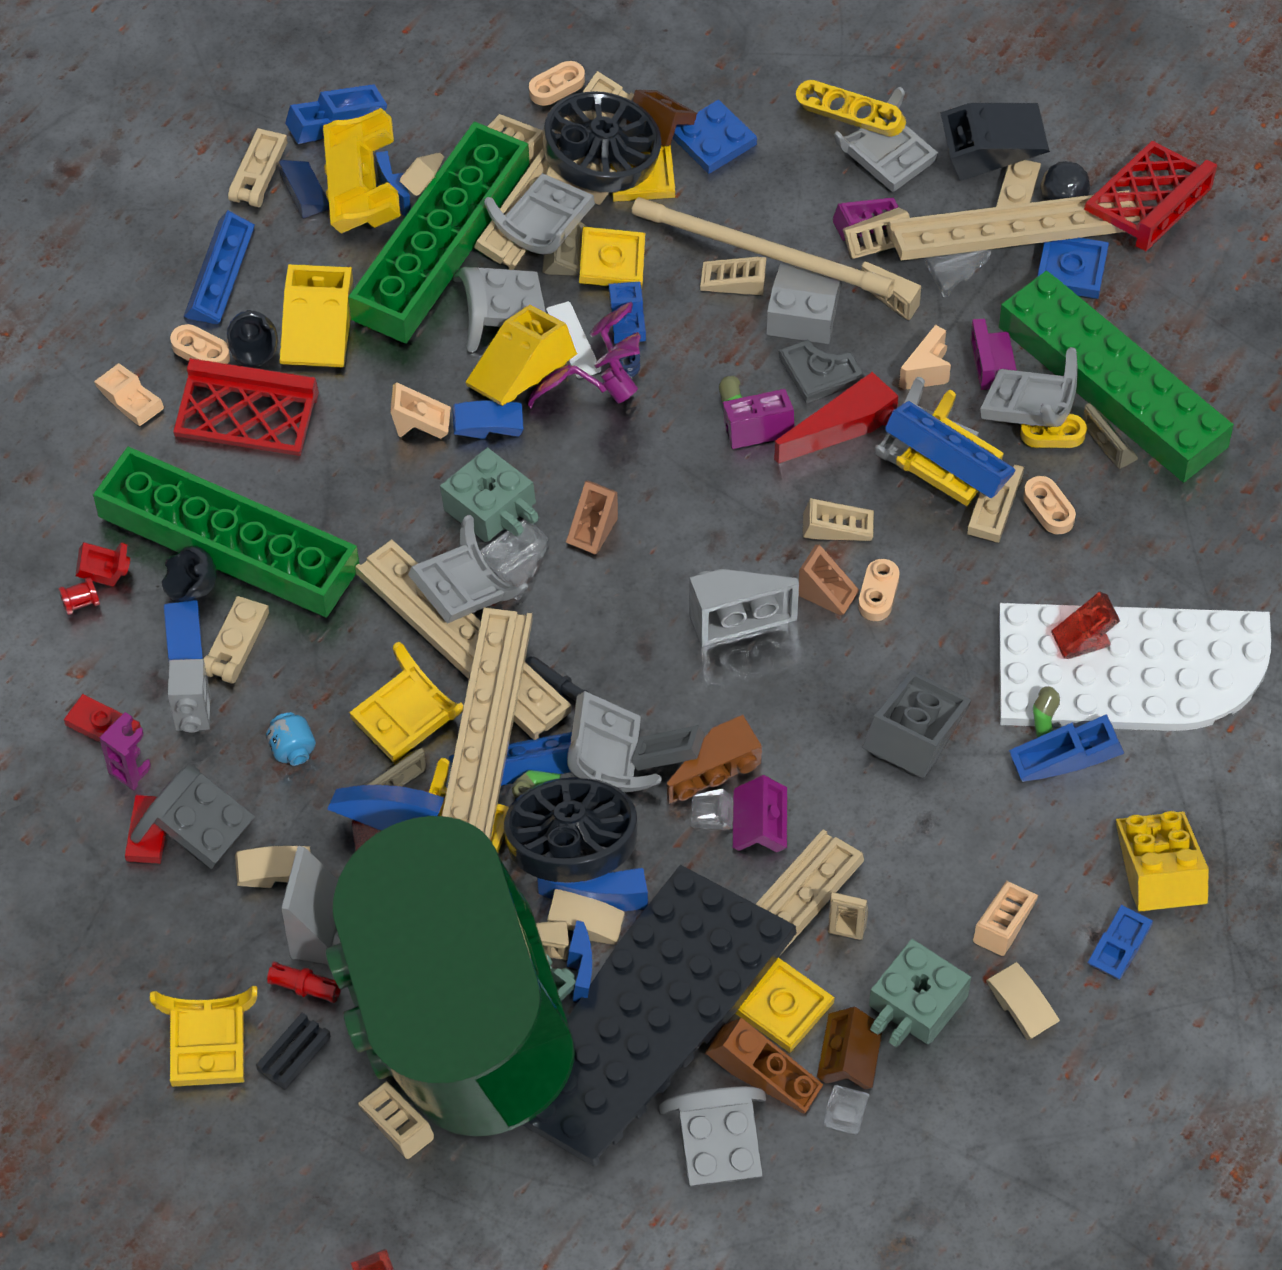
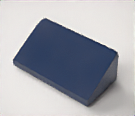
M278 161L280 176L302 218L329 210V200L309 162Z

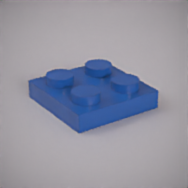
M719 99L697 112L694 125L677 124L672 138L708 174L757 145V136Z
M1085 238L1044 242L1038 276L1047 270L1076 295L1099 299L1109 242Z

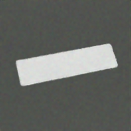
M567 301L548 307L546 309L548 314L565 322L577 352V355L569 360L571 365L579 367L589 375L600 373L601 368L596 369L594 366L597 362L596 357L571 303ZM576 374L578 379L583 378L580 375Z

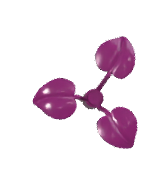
M628 302L604 316L589 333L591 337H594L601 332V336L609 351L594 364L597 369L610 363L611 367L601 375L604 381L601 383L579 367L571 366L569 363L551 372L537 384L528 401L530 409L535 399L557 386L567 376L572 374L580 375L598 387L602 393L608 390L617 404L622 403L638 390V387L622 367L619 359L640 354L639 341L641 335L639 332H636L620 341L614 347L608 336L610 327L618 323L627 313H631L632 302Z

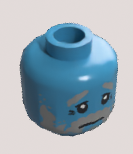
M291 712L280 714L272 719L265 735L275 759L284 764L290 763L292 766L306 762L316 745V740L307 720Z

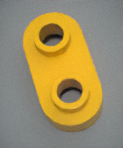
M1069 414L1065 422L1059 427L1021 424L1020 436L1025 444L1035 448H1074L1081 445L1085 440L1087 427L1081 417Z

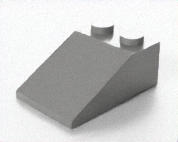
M781 262L772 287L767 310L766 335L803 341L808 339L810 342L829 344L842 281Z
M728 569L703 571L696 576L689 577V615L701 646L797 620L799 582L797 578Z
M302 846L297 847L281 908L291 959L328 964L325 949L341 943L332 909L338 879L312 853Z

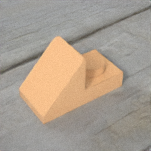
M935 325L903 364L900 371V388L904 390L911 389L913 381L917 377L925 380L924 387L949 382L951 365L942 359L947 351V345H945L946 330Z
M397 382L393 385L390 412L399 437L405 435L413 427L440 439L448 434L450 406Z

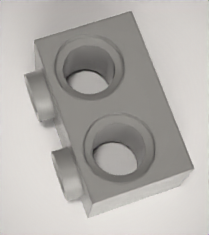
M204 659L169 660L168 698L176 731L193 733L199 730H210L211 693Z

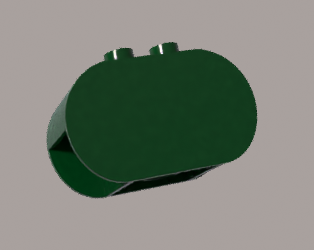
M444 816L418 817L396 823L372 836L352 855L338 879L332 909L341 943L325 949L330 970L340 989L348 987L355 1005L354 1008L343 1012L345 1024L355 1049L358 1053L367 1052L371 1066L379 1080L392 1075L417 1109L432 1123L447 1131L467 1136H489L500 1134L525 1124L545 1110L563 1090L571 1074L575 1055L572 1033L529 903L519 891L490 839L484 832L466 821Z

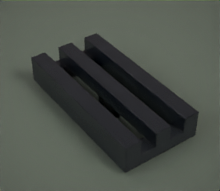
M302 1012L256 1064L257 1070L286 1089L331 1037L330 1031L326 1028H320L316 1021H310L308 1016ZM305 1028V1030L298 1036V1038L291 1044V1046L284 1052V1054L277 1060V1062L271 1068H269L274 1063V1061L281 1055V1053L288 1047V1045L295 1039V1037L302 1031V1029ZM312 1034L316 1035L315 1039L288 1070L280 1076L278 1073L294 1058Z

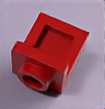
M83 542L78 552L75 576L83 579L91 577L94 582L113 587L120 576H125L130 566V557L126 556L128 544L121 542L114 551Z

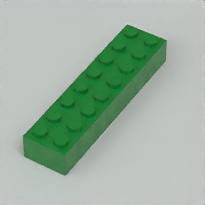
M474 121L348 296L351 320L403 343H407L492 221L485 206V199L487 197L493 198L500 209L530 167L529 144Z
M1046 270L1001 304L999 328L1003 332H1008L1010 338L1054 375L1064 376L1066 351L1070 347L1075 348L1078 364L1076 393L1092 404L1110 422L1183 483L1229 447L1233 423L1049 271Z
M127 446L93 494L98 517L177 552L188 546L203 548L212 557L217 570L326 618L356 575L355 566L359 564L356 545Z

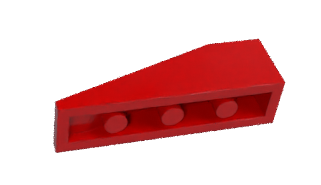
M871 372L775 440L774 460L779 464L871 433L880 426L887 425L892 411L898 407V395Z

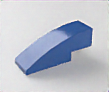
M375 84L320 92L318 101L290 105L285 124L298 144L316 141L324 138V125L335 120L358 118L379 108L386 110L387 103Z
M1107 714L1076 728L1073 723L1067 724L1009 750L1022 782L1074 772L1124 754V750Z
M360 785L336 789L327 810L382 831L405 820L438 816L444 797L401 786Z
M643 868L611 872L595 879L571 883L552 882L537 878L538 894L552 900L555 889L599 900L622 911L645 910L648 906V891Z

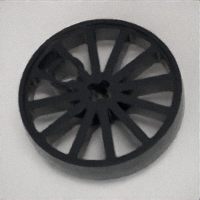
M581 92L560 100L549 111L543 129V151L550 166L568 182L592 191L618 192L639 185L653 171L661 149V134L651 115L637 103L625 97L607 92ZM582 111H592L593 119L589 120ZM602 112L614 114L612 118L602 116ZM569 116L574 121V123L567 119H564V117ZM623 119L631 122V124L626 126H619ZM552 130H556L561 134H556ZM639 134H644L645 137H634V136H637V135H639ZM641 152H650V154L645 155ZM585 157V159L580 165L573 162L575 160ZM596 158L599 160L600 171L590 169ZM609 162L617 172H610ZM628 163H630V164H632V165H634V166H636V167H635V168H632Z
M568 777L538 784L522 793L511 804L504 819L506 844L509 854L516 865L534 877L552 882H581L606 875L621 866L629 858L637 841V812L633 802L616 786L597 779ZM571 800H583V802L580 803V802L571 801ZM563 801L556 807L552 805V803ZM598 803L604 804L599 808L595 809ZM537 810L541 815L532 812ZM581 849H582L585 853H587L588 856L582 857Z

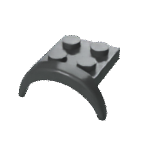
M188 764L176 774L153 801L135 827L130 839L134 843H139L155 823L212 869L255 816L200 773L198 768Z

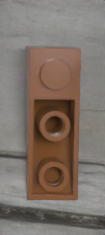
M744 715L715 726L704 737L698 758L684 761L667 782V801L669 804L677 800H687L702 789L709 786H719L728 778L739 773H749L761 764L762 745Z
M742 1017L725 1024L705 1052L731 1075L753 1087L761 1088L766 1094L803 1114L807 1112L824 1085Z

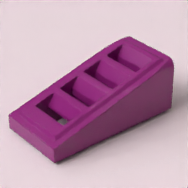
M894 197L838 203L833 216V223L841 239L846 241L843 232L844 228L873 217L872 214L877 216L883 214V210L888 212L899 206ZM886 225L882 226L883 230H886ZM873 229L869 230L870 234L874 233ZM860 232V233H856V234H857V238L862 237L861 232Z

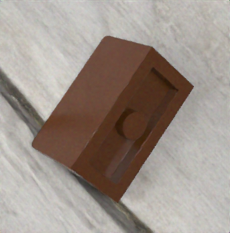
M635 90L632 101L645 109L654 119L661 134L662 146L671 145L677 124L694 125L697 117L695 111L657 90ZM626 120L627 125L631 124L630 121Z
M855 1006L828 1014L817 1073L818 1079L827 1084L848 1078L865 1090L873 1087L882 1032L877 1035L870 1030L875 1019Z

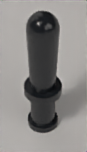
M530 656L525 659V663L549 685L556 688L555 690L560 695L565 694L576 701L579 694L584 691L588 692L573 684L569 676H561L537 657Z

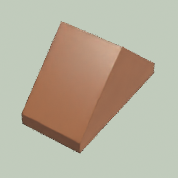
M588 480L585 481L566 543L593 554L599 552L618 519V496L616 491Z
M815 545L799 569V596L838 615H844L859 589L820 545Z

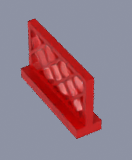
M1151 141L1085 203L1084 210L1137 238L1136 247L1146 252L1212 189L1217 164L1206 159L1199 165ZM1153 153L1163 158L1164 161H1150L1149 156ZM1184 169L1190 172V174L1176 175L1175 170ZM1153 170H1168L1169 175L1155 176ZM1146 171L1148 176L1133 177L1132 172ZM1151 185L1153 190L1138 192L1137 186ZM1158 185H1173L1174 190L1160 191ZM1130 186L1131 192L1117 193L1116 187ZM1156 200L1157 206L1143 207L1142 201ZM1135 201L1136 207L1122 208L1120 202ZM1113 202L1115 208H1104L1098 204ZM1140 216L1141 221L1136 225L1125 219V217Z
M189 359L187 366L188 378L173 431L174 436L301 456L313 404L317 403L319 395L316 378ZM194 386L207 387L212 395L196 403L192 397ZM231 391L239 392L243 400L228 408L221 397ZM262 396L270 397L275 404L259 413L252 402ZM217 400L224 411L208 420L202 409ZM293 401L305 403L303 412L293 418L284 409L285 406ZM249 406L255 417L240 425L233 414ZM280 410L287 421L271 430L264 419ZM197 412L205 422L196 429L184 428L185 420ZM229 417L236 428L227 434L218 433L213 426ZM259 422L268 432L259 439L249 438L245 433L246 430ZM292 427L297 434L295 445L281 443L276 436Z

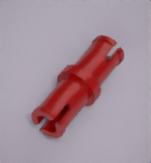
M274 961L268 971V984H275L295 990L296 995L305 997L308 994L335 1003L341 993V989L335 980L313 974V970L308 968L299 970Z

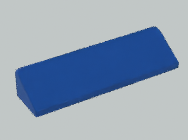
M229 210L219 219L183 317L213 324L220 323L255 224Z
M910 401L892 411L885 427L888 433L989 498L997 495L1016 471L1006 462Z
M572 732L509 744L501 786L514 783L529 770L558 774L571 772L568 767L567 757ZM450 755V756H449V762H450L451 768H452V763H453L454 755Z

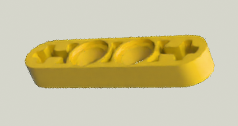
M815 80L804 81L796 90L797 100L807 111L885 136H896L905 128L906 119L895 105ZM815 91L818 97L822 98V102L819 100V98L810 97L807 100L806 95H811ZM839 97L845 99L842 108L838 110L830 109L831 102ZM861 107H871L869 116L863 119L857 118V111ZM879 113L886 119H892L894 116L896 121L889 122L887 125L882 118H879Z

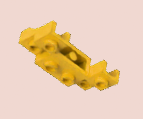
M379 108L358 118L335 120L324 125L326 159L324 170L327 175L328 189L326 190V195L329 200L331 225L342 234L366 222L376 228L400 217L398 191L389 182L376 187L373 151L394 142L392 117L382 108Z

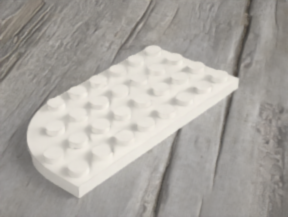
M1000 603V725L1035 726L1032 708L1038 698L1039 691L1045 686L1053 687L1060 695V705L1051 720L1052 727H1063L1073 723L1076 728L1106 714L1114 729L1185 731L1213 725L1215 720L1223 718L1230 713L1235 714L1251 700L1252 695L1261 682H1263L1271 654L1270 612Z

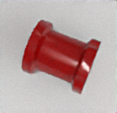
M91 577L85 578L83 583L68 588H58L67 615L73 614V610L91 604L94 606L100 605Z

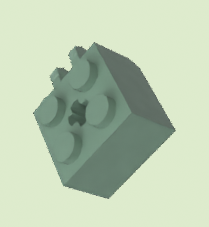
M488 447L440 485L444 510L461 524L465 516L471 515L474 518V533L484 542L490 541L504 528L517 537L521 535L524 529L517 520L519 516L532 525L538 521V514L532 508V505L536 503L533 482Z
M911 939L870 991L869 1006L880 1013L876 1020H874L870 1030L879 1035L884 1031L889 1022L893 1021L899 1025L892 1032L889 1041L895 1047H898L909 1033L927 1045L932 1043L967 999L971 976L914 939Z

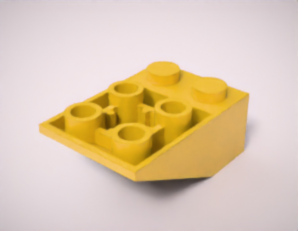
M288 264L284 289L280 364L344 367L351 319L348 296L354 289L352 267Z
M529 304L503 323L466 380V385L502 406L513 401L517 395L529 387L538 384L542 378L555 369L563 367L567 361L577 355L566 323Z
M1167 811L1162 814L1147 816L1132 815L1128 818L1116 819V827L1129 887L1138 912L1208 904L1209 868L1184 811Z

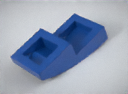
M388 151L375 152L380 183L382 185L389 182L398 191L400 213L406 217L411 210L409 190L400 182V178L404 173L392 174Z
M641 283L609 284L611 312L628 302L633 303L631 313H627L618 323L612 326L614 343H619L636 332H639L641 335L639 342L646 341Z
M472 401L454 404L452 407L455 435L485 439L488 432L520 437L524 430L522 403L509 402L502 406L495 401Z
M198 600L164 604L168 659H203Z
M1121 905L1107 932H1104L1088 961V965L1120 980L1150 931L1153 920Z
M578 920L576 921L567 961V967L579 970L573 1002H579L581 997L588 998L592 975V950L588 931L584 922Z

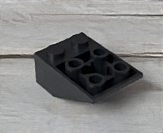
M967 103L940 112L950 159L960 181L1050 152L1038 103Z

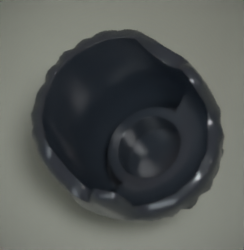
M1062 161L1050 166L1040 184L1042 198L1044 200H1056L1088 196L1090 192L1088 173L1082 166L1073 162Z
M247 310L237 314L227 329V345L234 360L243 366L257 367L263 365L274 356L278 344V335L273 322L257 311Z
M198 546L185 547L165 561L167 573L161 584L164 592L172 600L177 602L194 601L212 591L217 578L216 566L213 563L212 557L203 548Z

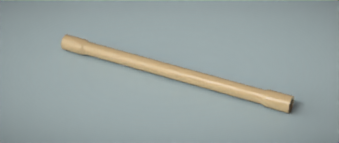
M638 197L632 207V214L656 223H665L825 275L887 298L891 297L895 288L894 279L869 271L864 272L672 210L662 204Z

